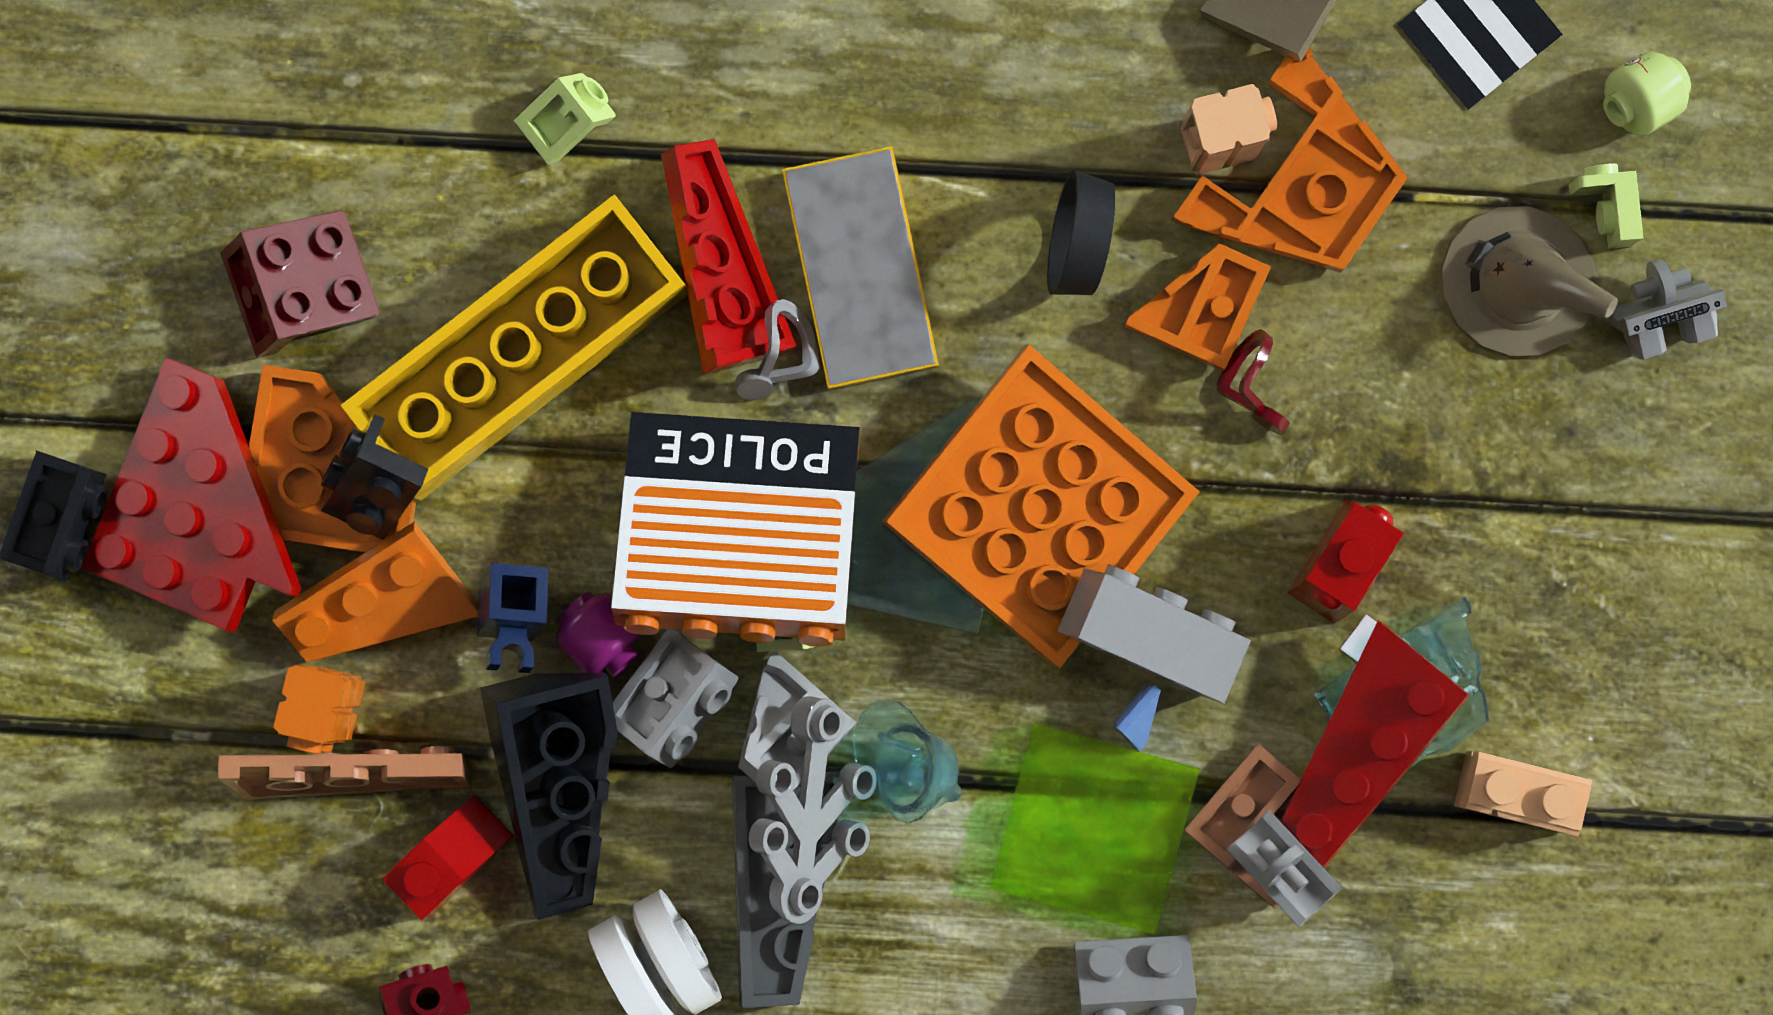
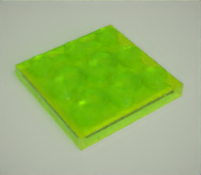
M1033 723L989 889L1156 935L1200 768Z

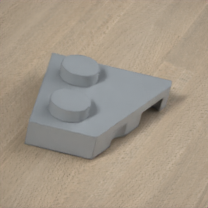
M776 651L769 655L762 668L738 767L756 783L757 771L765 761L775 760L788 763L795 771L796 781L793 791H795L802 782L806 742L799 741L792 733V711L797 702L806 696L831 699ZM839 706L837 708L843 714L844 726L839 737L829 742L828 755L857 723ZM776 774V776H775L774 784L776 783V780H777V774Z

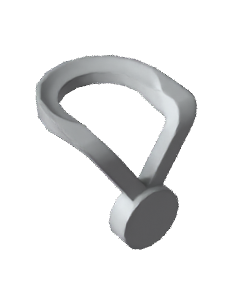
M777 300L769 305L765 311L764 322L769 347L759 369H749L737 375L735 379L736 391L741 398L747 400L762 399L772 392V383L809 377L819 370V351L815 331L802 310L788 300ZM778 314L784 315L791 320L800 334L802 341V364L800 366L772 370L778 358L780 347L777 327Z

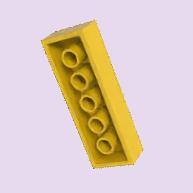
M614 194L340 406L357 428L362 431L374 413L385 418L375 444L428 468L423 485L414 497L422 501L688 295L687 287Z

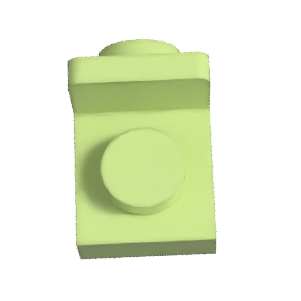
M579 73L557 78L513 121L545 162L552 164L561 160L591 130L597 126L608 124L616 115L607 104L608 96L604 89L592 78Z
M1601 164L1584 168V176L1577 177L1569 184V194L1571 197L1602 194L1603 201H1598L1596 206V221L1599 233L1601 235L1607 234L1608 249L1631 247L1642 240L1644 237L1636 171L1618 172L1617 164Z

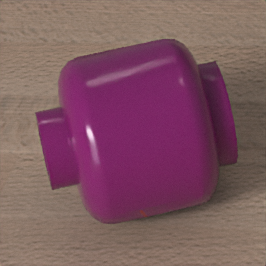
M588 591L573 601L556 619L560 626L556 634V642L582 673H602L607 670L614 677L629 666L638 656L633 645L637 642L640 635L627 632L624 626L615 625L611 609L613 595L609 593L594 596Z

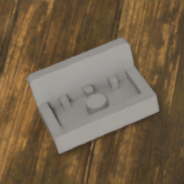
M1189 935L1075 942V963L1080 1004L1079 1015H1195L1197 995Z

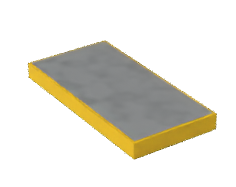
M890 146L782 169L828 390L939 368L893 147Z

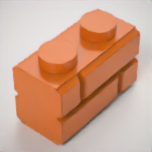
M294 665L293 667H288L282 689V694L286 697V701L279 702L273 728L278 731V734L289 736L287 747L321 754V751L332 753L334 743H345V741L352 740L358 716L353 712V709L360 707L366 681L358 675L319 666Z

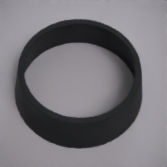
M1072 170L1067 176L1059 198L1050 240L1047 267V285L1050 294L1093 295L1096 292L1105 269L1115 216V188L1113 183Z

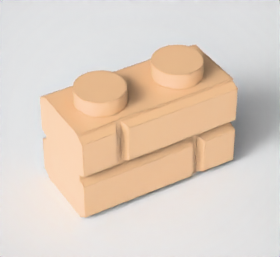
M1254 84L1230 89L1224 97L1219 92L1195 98L1180 127L1191 170L1200 175L1222 169L1225 162L1231 167L1254 161L1265 143L1270 140L1271 131L1277 130L1276 114L1270 97L1261 98L1259 88H1256Z
M1467 751L1454 806L1579 837L1592 780L1482 752Z

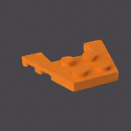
M1309 48L1301 62L1286 56L1267 84L1313 115L1314 120L1254 206L1249 208L1202 175L1173 216L1172 221L1186 228L1341 273L1408 177L1365 120L1361 121L1342 96V90L1331 76L1328 77L1312 57L1314 53Z

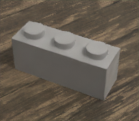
M1108 564L1104 573L1083 569L1057 632L1192 693L1225 704L1251 642L1250 639L1232 632L1235 621L1207 609L1203 610L1201 617L1184 610L1188 602L1187 599L1160 587L1155 588L1153 595L1136 588L1140 579L1138 576Z

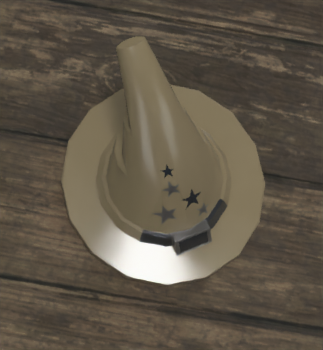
M1530 206L1497 207L1471 219L1450 242L1441 267L1443 301L1456 326L1479 347L1507 357L1541 356L1567 344L1588 322L1590 314L1609 318L1618 304V298L1596 285L1595 263L1581 236L1558 216Z

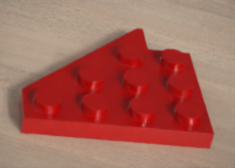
M165 357L82 569L220 629L236 632L256 581L291 596H299L301 586L224 380L177 360Z

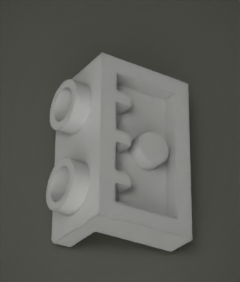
M667 629L612 702L617 731L645 754L672 768L679 759L684 758L690 753L696 744L697 735L711 716L727 704L732 688L738 681V676L719 664L675 629Z

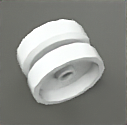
M661 889L633 905V919L642 941L630 924L617 915L588 930L589 940L596 958L628 1015H677L669 990L686 1011L694 1015L721 1001L722 996L700 943L690 926L681 917L671 900Z

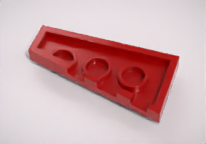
M715 139L673 146L661 154L703 374L762 360L769 347L764 322L765 311L778 298ZM778 314L777 327L780 338L778 355H781L797 346L785 316Z
M1378 620L1286 809L1281 823L1325 869L1471 695L1387 625Z

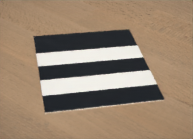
M1427 0L1397 24L1467 110L1563 35L1535 0Z

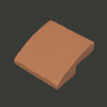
M1258 744L1184 831L1273 909H1276L1278 904L1227 850L1233 842L1245 834L1268 810L1281 822L1301 780Z

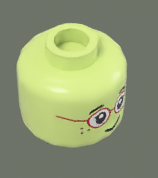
M1655 51L1642 53L1619 66L1609 74L1605 81L1603 106L1607 117L1614 125L1623 127L1626 131L1636 135L1650 134L1673 121L1685 111L1688 105L1691 82L1687 70L1677 59Z

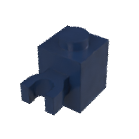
M491 563L479 580L476 636L495 638L486 655V670L497 671L501 666V651L505 649L512 650L518 655L519 673H530L533 669L534 651L529 641L535 639L547 621V567Z

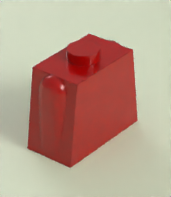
M1347 498L1287 593L1335 624L1355 612L1404 533L1393 526L1391 513L1376 504H1369L1363 507Z

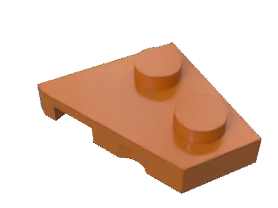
M1218 244L1195 265L1167 285L1153 299L1130 315L1124 328L1223 372L1227 367L1271 266L1227 246Z

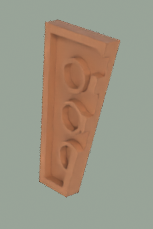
M449 746L425 747L420 750L421 754H398V751L376 749L365 751L363 754L218 755V779L244 800L471 787V764L462 753H455V748Z

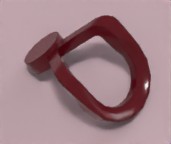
M1259 329L1247 336L1235 349L1226 369L1219 376L1216 386L1221 395L1252 411V418L1260 425L1276 434L1283 435L1290 422L1277 411L1267 407L1250 390L1251 383L1265 364L1273 345V337L1264 330ZM1260 346L1254 361L1240 381L1238 393L1230 385L1247 356Z

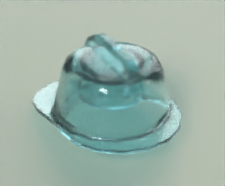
M881 699L872 702L861 713L854 731L853 748L856 763L867 765L874 769L877 777L874 791L896 820L912 823L921 820L930 810L938 808L946 802L960 799L962 790L957 783L959 774L958 758L954 748L944 738L928 732L914 714L899 701Z

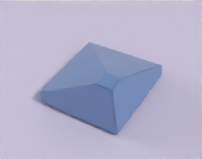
M1155 684L1145 685L1112 722L1114 724L1112 727L1139 751L1147 744L1161 692Z

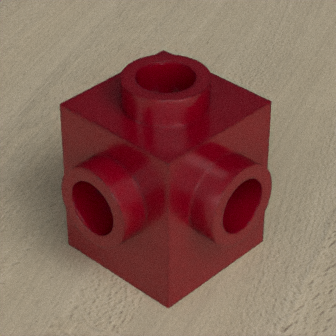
M431 964L418 965L401 972L398 975V981L379 987V1002L383 1015H465L471 1013L470 1002L462 980L452 982L448 966L433 970ZM422 1007H430V1008H432V1009H431V1010H425V1009H422Z

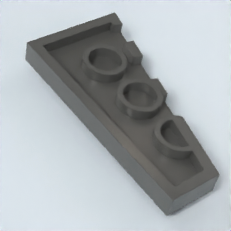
M841 771L825 772L822 799L837 783ZM748 775L732 776L739 1006L751 1008L799 1005L815 932L813 928L817 912L807 922L795 924L785 921L772 908L769 891L774 875L762 855L751 849L749 845V832L752 825L761 818L779 821L783 824L784 822L768 795L762 794L758 790L756 783ZM801 785L794 791L798 800L800 798ZM838 819L831 824L817 841L815 857L831 841L832 832ZM788 831V843L785 850L792 859L794 839ZM770 832L768 834L767 843L770 838Z

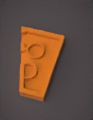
M414 521L299 594V596L274 610L272 621L306 662H311L477 617L478 602Z

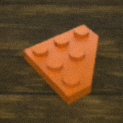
M262 365L249 449L283 541L365 553L414 521L416 508L414 499L384 540L373 535L359 533L353 530L346 522L321 511L329 489L321 486L322 479L335 455L339 456L353 427L357 428V426L340 406L343 402L320 373Z

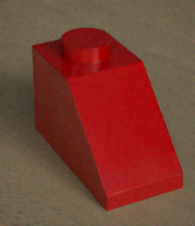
M474 795L424 837L382 880L423 921L433 916L514 835Z

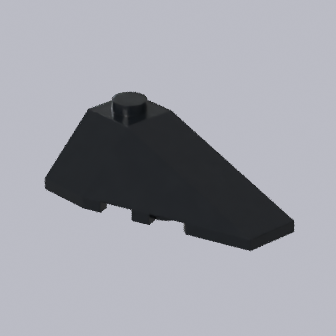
M605 673L532 674L480 687L490 742L535 917L537 920L593 905L602 838L599 836L604 801L608 800L610 782L607 780L611 749H615L617 724L608 675Z

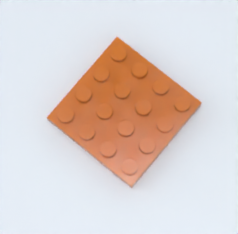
M1031 345L1023 346L887 514L882 523L1051 666L1061 668L1081 643L1057 632L1083 569L1104 573L1109 564L1135 574L1200 491Z

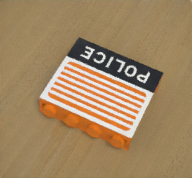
M631 412L611 607L615 625L624 626L627 632L639 635H653L658 633L659 628L682 630L683 635L697 639L714 638L717 636V632L740 634L741 639L755 643L772 642L775 640V636L796 637L800 643L815 647L832 645L833 640L845 641L860 427Z

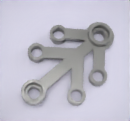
M806 696L800 699L791 714V730L793 735L799 741L806 742L800 798L798 800L793 791L796 781L793 767L788 763L775 760L765 761L757 771L756 785L762 794L768 795L784 824L779 821L761 818L752 825L749 832V845L751 849L762 855L774 875L769 891L771 906L785 921L795 924L805 923L815 915L822 901V884L846 855L857 857L866 851L870 840L868 827L863 823L844 819L836 824L832 832L831 841L815 857L817 841L852 799L865 800L869 798L877 784L876 773L872 767L848 763L841 770L837 783L822 799L829 742L835 740L841 734L844 726V717L833 701L813 696ZM776 774H777V780H776V783L774 784L775 776H776ZM788 831L794 839L792 859L785 850L788 843ZM770 832V838L767 843L768 834Z

